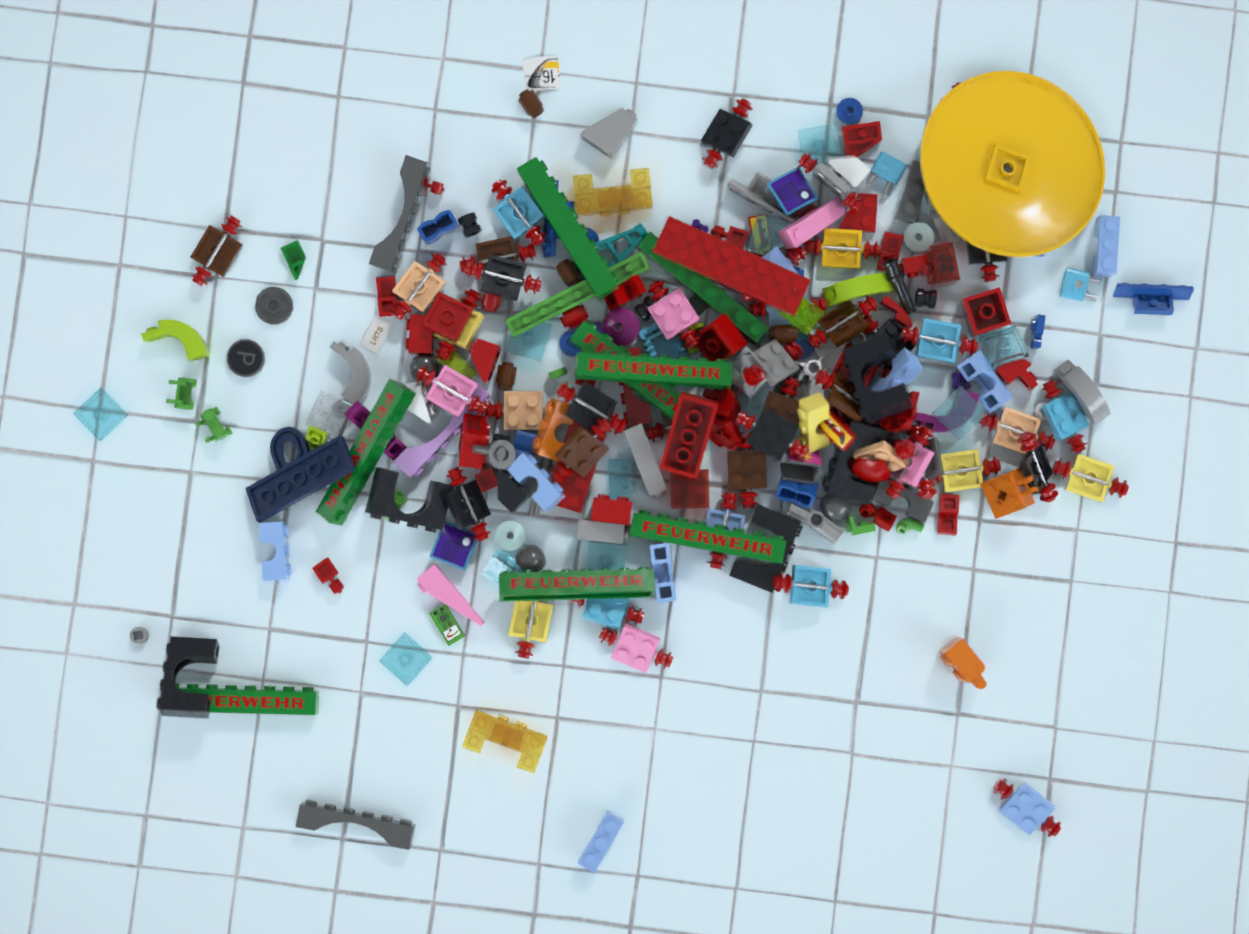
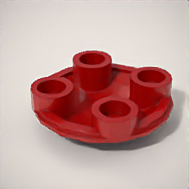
M912 403L913 407L880 419L881 427L888 432L904 430L914 419V404Z
M857 458L852 468L855 476L872 483L887 481L891 473L886 466V461L883 459L873 461Z

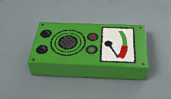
M446 604L429 613L448 646L465 637L464 632Z

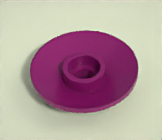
M616 308L606 315L603 322V332L613 339L612 342L615 345H629L638 337L640 322L633 311L627 308ZM618 323L622 324L621 330L617 329Z

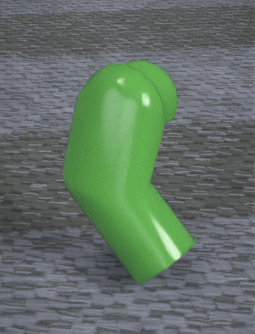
M907 517L896 524V531L899 534H904L906 531L914 529L921 533L925 524Z

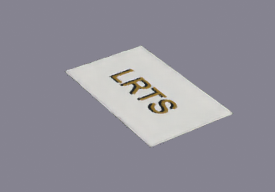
M375 315L359 345L378 355L393 324Z

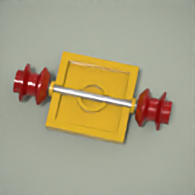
M824 228L823 243L820 242L818 237L815 241L809 239L804 242L803 249L807 252V256L810 252H814L815 256H817L822 251L821 267L859 270L861 254H863L866 260L869 256H873L874 260H876V257H880L881 245H877V241L874 245H870L869 241H867L864 247L861 246L862 230Z

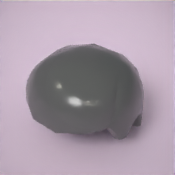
M418 355L410 363L411 376L417 381L418 378L415 376L420 367L424 368L427 366V371L435 370V377L437 378L439 374L437 361L430 355Z
M826 494L821 499L819 506L821 513L834 522L843 521L849 516L851 511L849 499Z
M536 545L522 546L515 555L516 564L523 571L530 569L533 572H539L546 565L544 552Z

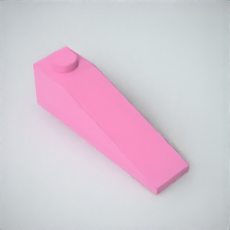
M838 195L777 233L785 249L796 248L846 214L847 211L843 207V203Z
M437 564L431 566L417 578L419 581L417 585L423 593L428 592L480 626L485 623Z

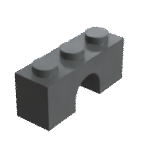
M913 161L910 165L904 192L894 217L896 220L909 224L914 223L925 191L920 162Z
M888 480L877 483L872 497L873 501L886 507H890L894 500L886 495L887 491L884 489L890 487ZM903 484L906 490H901L899 494L908 502V509L905 515L925 523L934 505V501L922 499L917 493L913 492L914 488Z

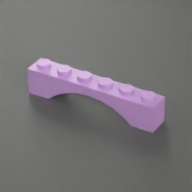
M478 384L471 398L473 399V397L479 395V400L482 402L487 400V404L490 400L488 399L490 394ZM466 405L459 418L453 416L445 430L436 438L420 446L406 448L393 463L409 478L412 479L414 476L418 478L423 473L425 464L427 462L431 464L436 459V453L439 449L444 450L450 444L449 439L453 434L457 436L461 432L463 414L476 415L475 411L469 412V405Z

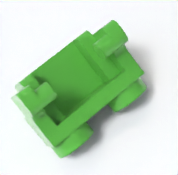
M178 377V381L169 380L168 384H176L177 389L175 400L166 399V403L175 404L174 408L193 410L194 402H191L193 387H196L197 379Z
M217 407L205 410L200 414V418L203 420L195 423L196 427L206 423L213 434L212 437L205 439L206 443H210L213 440L217 442L233 433L229 426L224 430L216 415L221 414Z

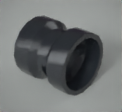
M475 212L457 219L459 225L463 227L465 238L474 236L482 231L481 226L477 224Z
M917 288L915 307L925 305L928 308L935 309L937 290L925 291L924 288Z
M647 295L641 304H637L634 307V310L645 322L651 318L647 307L653 305L655 301Z

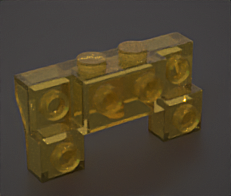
M649 168L630 169L631 185L593 189L592 174L573 175L578 217L600 214V217L611 216V213L619 212V215L630 214V211L653 209Z
M476 709L462 747L480 754L485 740H489L519 751L521 755L516 767L535 774L548 735L527 728L528 724L520 721L516 723L510 722V718L499 714L497 717Z

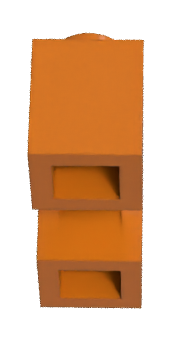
M552 397L545 407V416L539 423L538 435L532 443L533 453L559 462L555 453L564 443L555 438L554 432L559 424L566 423L572 425L573 420L564 415L570 405L569 403H564Z

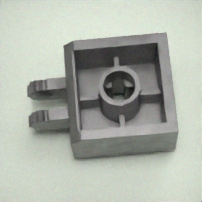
M753 341L748 343L731 362L732 385L735 384L739 388L734 392L736 397L743 392L751 399L766 382L764 378L763 382L758 383L756 386H750L744 381V370L753 365L748 356L759 349Z

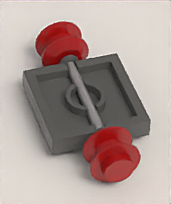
M913 425L911 430L906 432L907 435L911 436L908 439L914 444L916 441L912 435L918 434L917 427L921 429L920 425ZM936 438L927 440L930 445H923V448L932 451L934 455L916 487L920 489L917 495L922 497V499L933 498L937 490L932 488L935 486V482L931 479L944 475L939 443Z

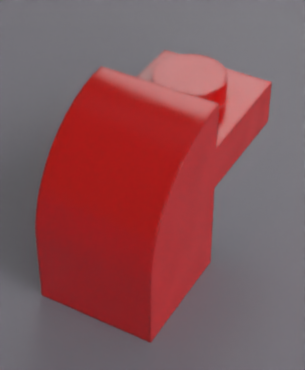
M636 274L624 283L619 284L618 289L604 297V300L609 310L612 311L637 300L646 292V289L639 275Z
M1013 358L995 369L1005 386L1016 378L1029 391L1038 385L1036 376L1031 371L1028 372L1026 370L1032 364L1025 359Z
M705 388L702 393L705 398L719 401L715 417L725 418L735 424L741 412V404L730 388L723 389L722 391Z

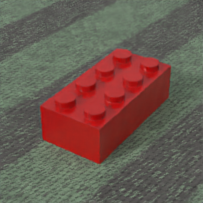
M681 391L659 469L697 479L719 401Z

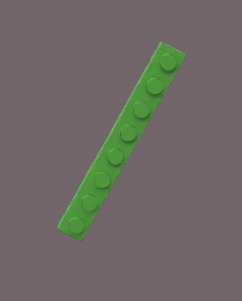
M641 251L607 269L610 273H615L619 280L617 283L619 285L630 277L650 269ZM583 280L505 319V322L512 336L515 337L595 297V294L587 281Z

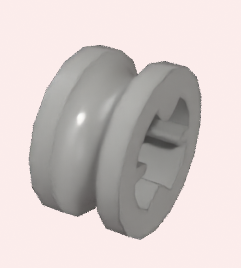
M135 627L130 632V640L135 644H143L148 640V631L143 627ZM142 631L143 639L136 640L135 632Z

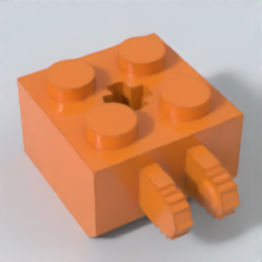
M1020 467L980 483L995 519L1035 504L1032 493L1038 491V487H1028L1027 483L1031 482L1034 478L1032 475L1024 478Z
M955 637L939 650L941 654L940 659L946 666L954 669L952 673L959 681L971 683L980 690L986 687L987 682L981 675L985 671V665L963 638Z

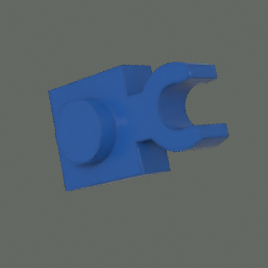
M1038 314L1034 316V319H1031L1030 330H1032L1033 335L1031 348L1033 349L1041 348L1046 315Z

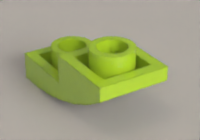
M457 352L450 353L451 360L443 361L436 358L443 367L446 365L469 379L474 378L478 374Z
M309 425L306 440H308L309 447L314 450L327 443L329 437L327 432Z

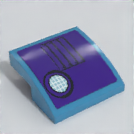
M798 167L767 183L768 189L786 217L819 200Z
M445 521L443 531H439L429 557L466 571L478 539L473 540L476 536L475 532H470V530L465 528L459 530L457 525Z

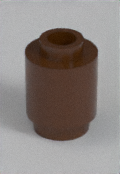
M526 89L519 94V104L532 119L545 111L543 103L534 90L529 91Z
M565 259L556 266L558 269L557 273L567 287L581 282L583 276L573 261Z
M792 324L773 325L772 329H769V340L776 339L779 344L797 341V327L792 326Z
M502 362V365H498L497 388L512 390V387L515 386L517 367H513L514 363Z

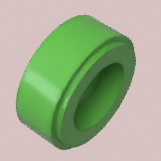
M565 366L549 372L548 375L552 380L566 375L568 371Z

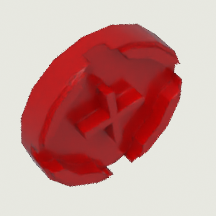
M714 418L709 436L710 440L720 448L726 447V450L729 451L738 448L742 443V434L738 427L725 418Z

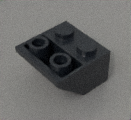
M500 469L497 472L498 500L514 514L530 498L527 495L529 491L521 483L517 485L513 481L515 478L508 470L503 472Z

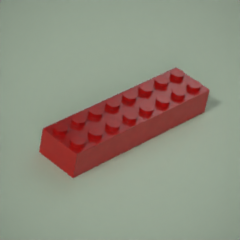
M671 216L668 217L653 249V254L792 317L795 316L811 281L804 276Z

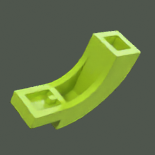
M882 272L859 276L822 288L824 299H826V307L866 296H879L894 291L892 283L888 281V273Z
M168 319L159 320V329L151 327L147 328L146 332L141 333L143 341L147 343L167 337L178 338L184 345L189 361L193 362L211 357L204 338L198 331L183 322Z

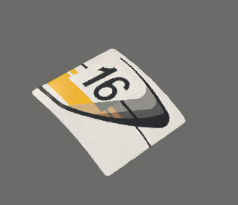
M557 55L522 60L525 89L529 91L561 89Z

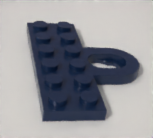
M284 427L275 433L270 443V453L277 471L245 489L255 519L261 523L352 473L356 468L343 436L339 435L311 451L303 432L294 427ZM288 440L298 450L296 459L290 463H287L283 454V444Z

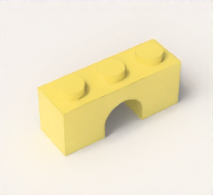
M820 392L799 400L797 412L799 416L798 427L800 436L798 439H800V444L805 445L808 443L806 446L809 448L808 453L830 446V439L818 426L820 422L829 418L828 402Z

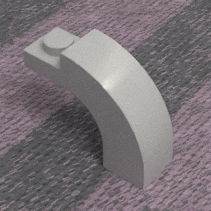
M333 341L330 348L342 356L349 363L352 370L351 381L341 395L352 404L357 400L362 404L368 395L371 385L369 364L363 354L355 347L348 352L350 348L340 341L337 344Z
M1068 359L1053 370L1054 375L1075 395L1084 415L1095 425L1111 414L1103 395L1079 366L1076 367Z

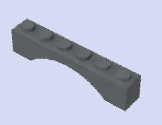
M405 155L400 170L404 187L402 214L393 231L382 242L374 246L369 261L370 265L389 272H393L394 269L397 270L400 263L398 258L400 251H404L407 242L404 240L406 233H410L413 225L410 221L412 216L416 215L419 204H417L418 198L423 196L425 190L423 183L425 178L428 179L431 173L430 163Z
M306 800V802H302L299 806L295 825L297 828L315 831L332 823H356L378 833L391 847L410 850L412 847L416 824H411V820L400 819V821L393 820L392 816L388 815L376 817L372 812L363 811L362 813H357L353 808L344 807L342 810L337 809L336 805L325 803V806L317 805V801Z

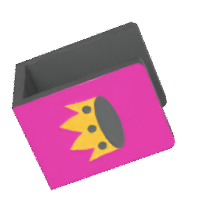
M787 448L786 452L789 463L781 462L780 464L782 479L815 485L822 466L819 450L812 453L807 452L804 459L800 457L798 460V455L793 454L790 456V448Z

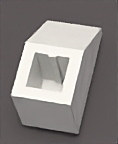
M854 155L828 157L825 159L835 170V174L838 172L849 182V186L852 184L855 188L871 171Z
M423 381L405 384V386L416 393L407 410L426 422H432L438 415V409L435 404L425 399L431 389L430 386L424 387L425 382Z

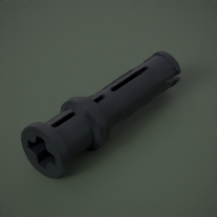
M893 257L884 261L882 266L886 268L889 276L888 281L893 283L903 310L909 315L911 314L910 311L914 313L916 308L903 280L905 274L900 270L898 257Z

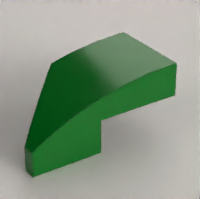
M296 240L280 248L295 281L298 280L306 259L299 240Z

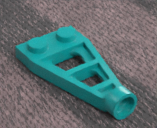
M641 223L637 224L633 229L596 242L599 250L606 248L613 254V260L607 268L625 260L637 244L645 238L648 232ZM625 238L629 246L621 254H618L613 247V243Z

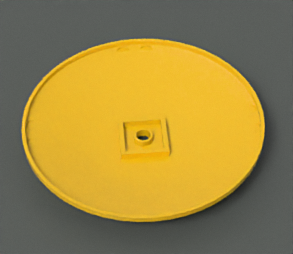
M994 71L969 78L950 90L940 100L932 111L923 131L920 147V168L922 180L932 205L943 221L957 235L984 251L1007 257H1031L1051 252L1076 237L1090 222L1099 206L1105 184V159L1097 131L1086 112L1069 94L1043 78L1017 71ZM1004 164L1011 167V173L1004 171Z

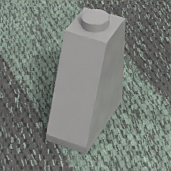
M621 108L583 130L580 137L598 151L613 159L638 123L637 115L630 109L625 110Z
M578 520L576 539L623 544V540L627 541L628 529H625V525Z

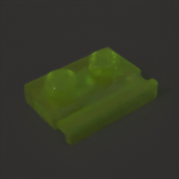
M805 296L794 317L779 310L777 311L806 335H808L825 313Z

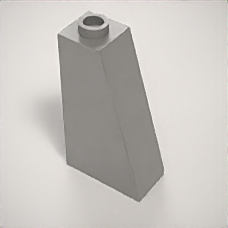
M642 424L624 430V436L649 497L653 496L655 499L665 495L664 491L667 490V487Z

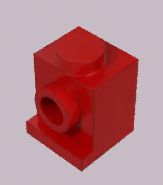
M925 255L902 258L899 261L900 270L904 272L905 276L907 275V278L918 277L919 273H921V277L928 274Z

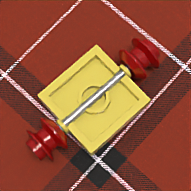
M473 289L465 290L466 297L460 298L461 302L473 307V309L477 308L476 301H481L480 294ZM473 310L457 343L433 333L435 338L442 340V342H438L440 349L434 350L437 354L436 357L443 361L451 360L450 353L456 352L453 345L468 350L484 319V315Z
M978 449L941 454L944 475L931 480H935L939 484L942 477L944 492L980 488V483H983L982 472L987 477H989L990 472L998 475V471H1001L1000 460H996L995 456H993L992 461L984 458L982 464H980Z
M1076 454L1072 468L1070 461L1062 463V458H1059L1058 461L1055 460L1052 466L1054 476L1059 473L1062 474V479L1069 475L1065 491L1101 503L1104 500L1107 488L1110 495L1118 493V498H1121L1123 495L1125 496L1129 489L1127 480L1121 483L1119 478L1116 477L1110 481L1115 466L1081 454Z
M515 601L508 635L520 637L524 640L516 643L520 646L519 650L515 651V653H518V657L529 659V656H534L530 653L531 648H535L531 640L546 643L554 605L539 601Z

